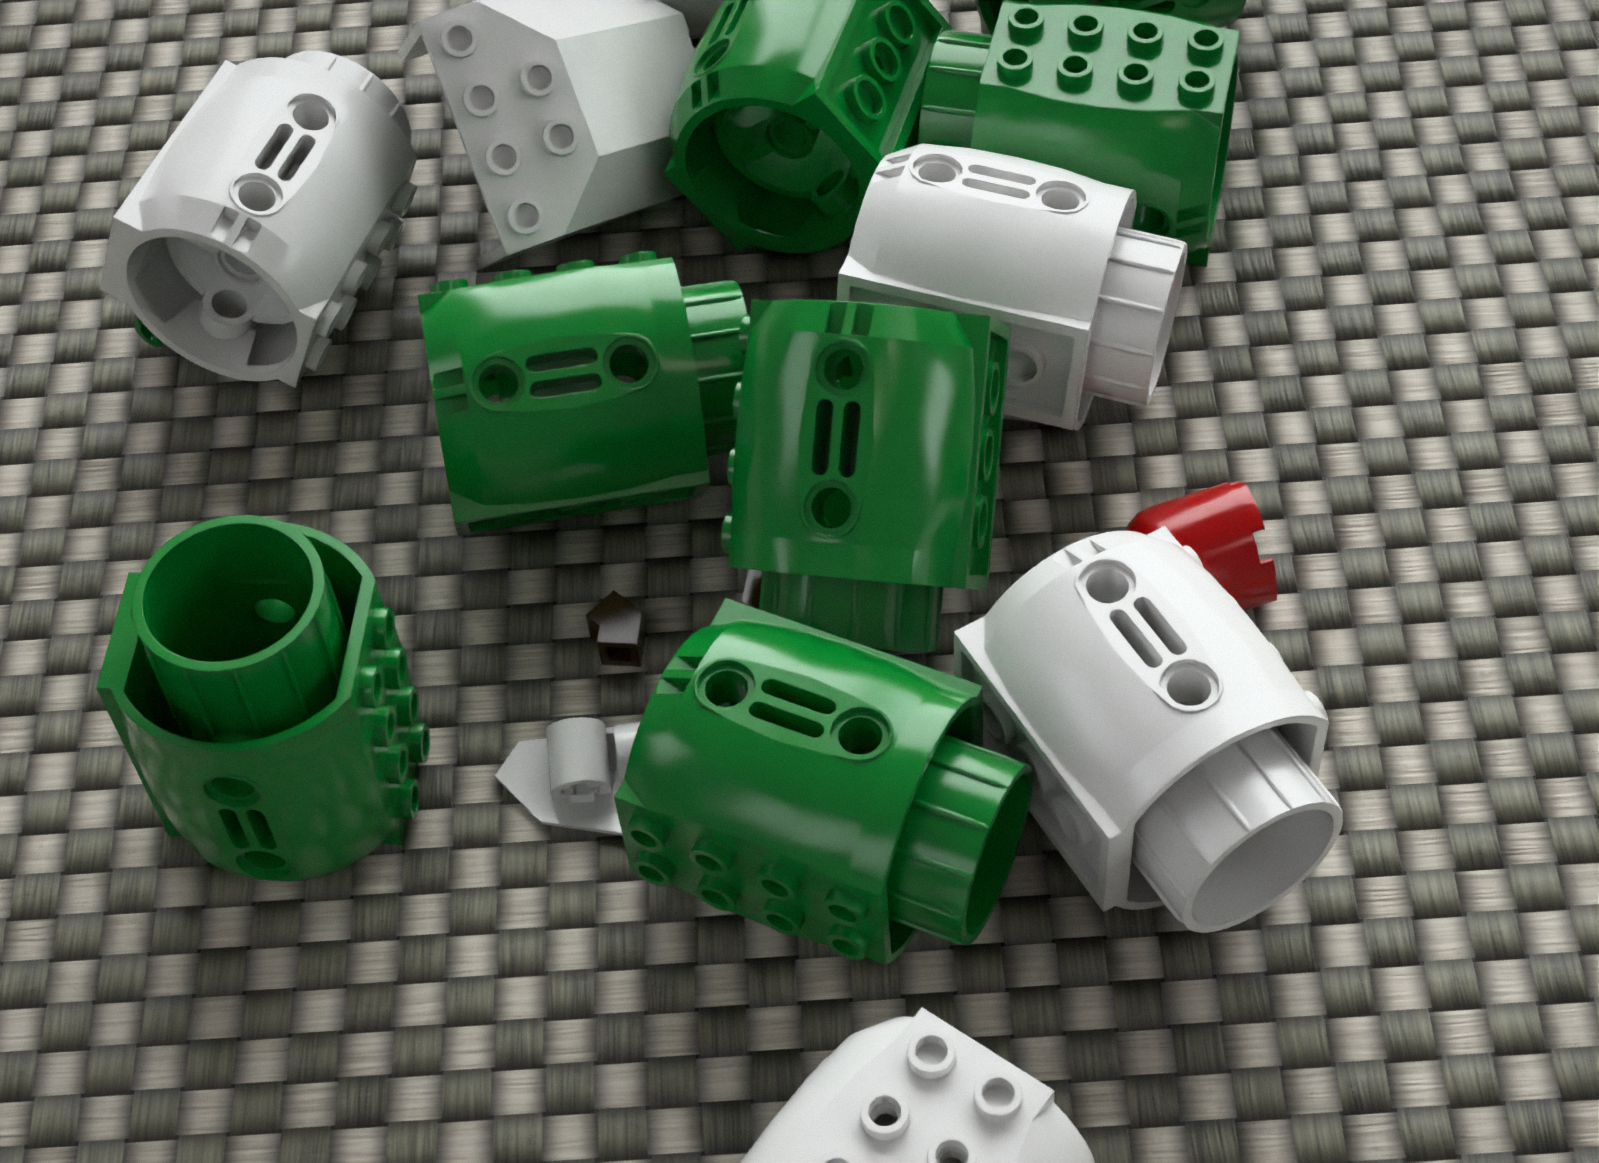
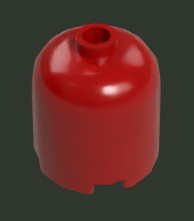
M1225 482L1151 506L1137 513L1126 527L1128 531L1148 535L1165 526L1182 547L1187 545L1196 552L1203 567L1237 601L1243 610L1261 607L1263 604L1277 600L1278 586L1273 558L1260 561L1253 536L1254 532L1264 530L1265 527L1254 497L1245 482Z

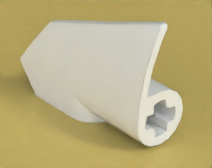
M578 717L559 720L547 727V738L519 741L495 774V777L541 824L622 836L614 796L624 780L628 759L640 722L617 724L614 727L606 728L601 720L595 718Z

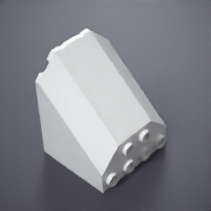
M476 0L417 21L398 50V56L401 63L429 54L501 243L499 247L476 258L479 269L684 195L663 173L672 155L669 137L670 119L683 76L696 49L693 48L691 43L690 31L683 13L658 0Z

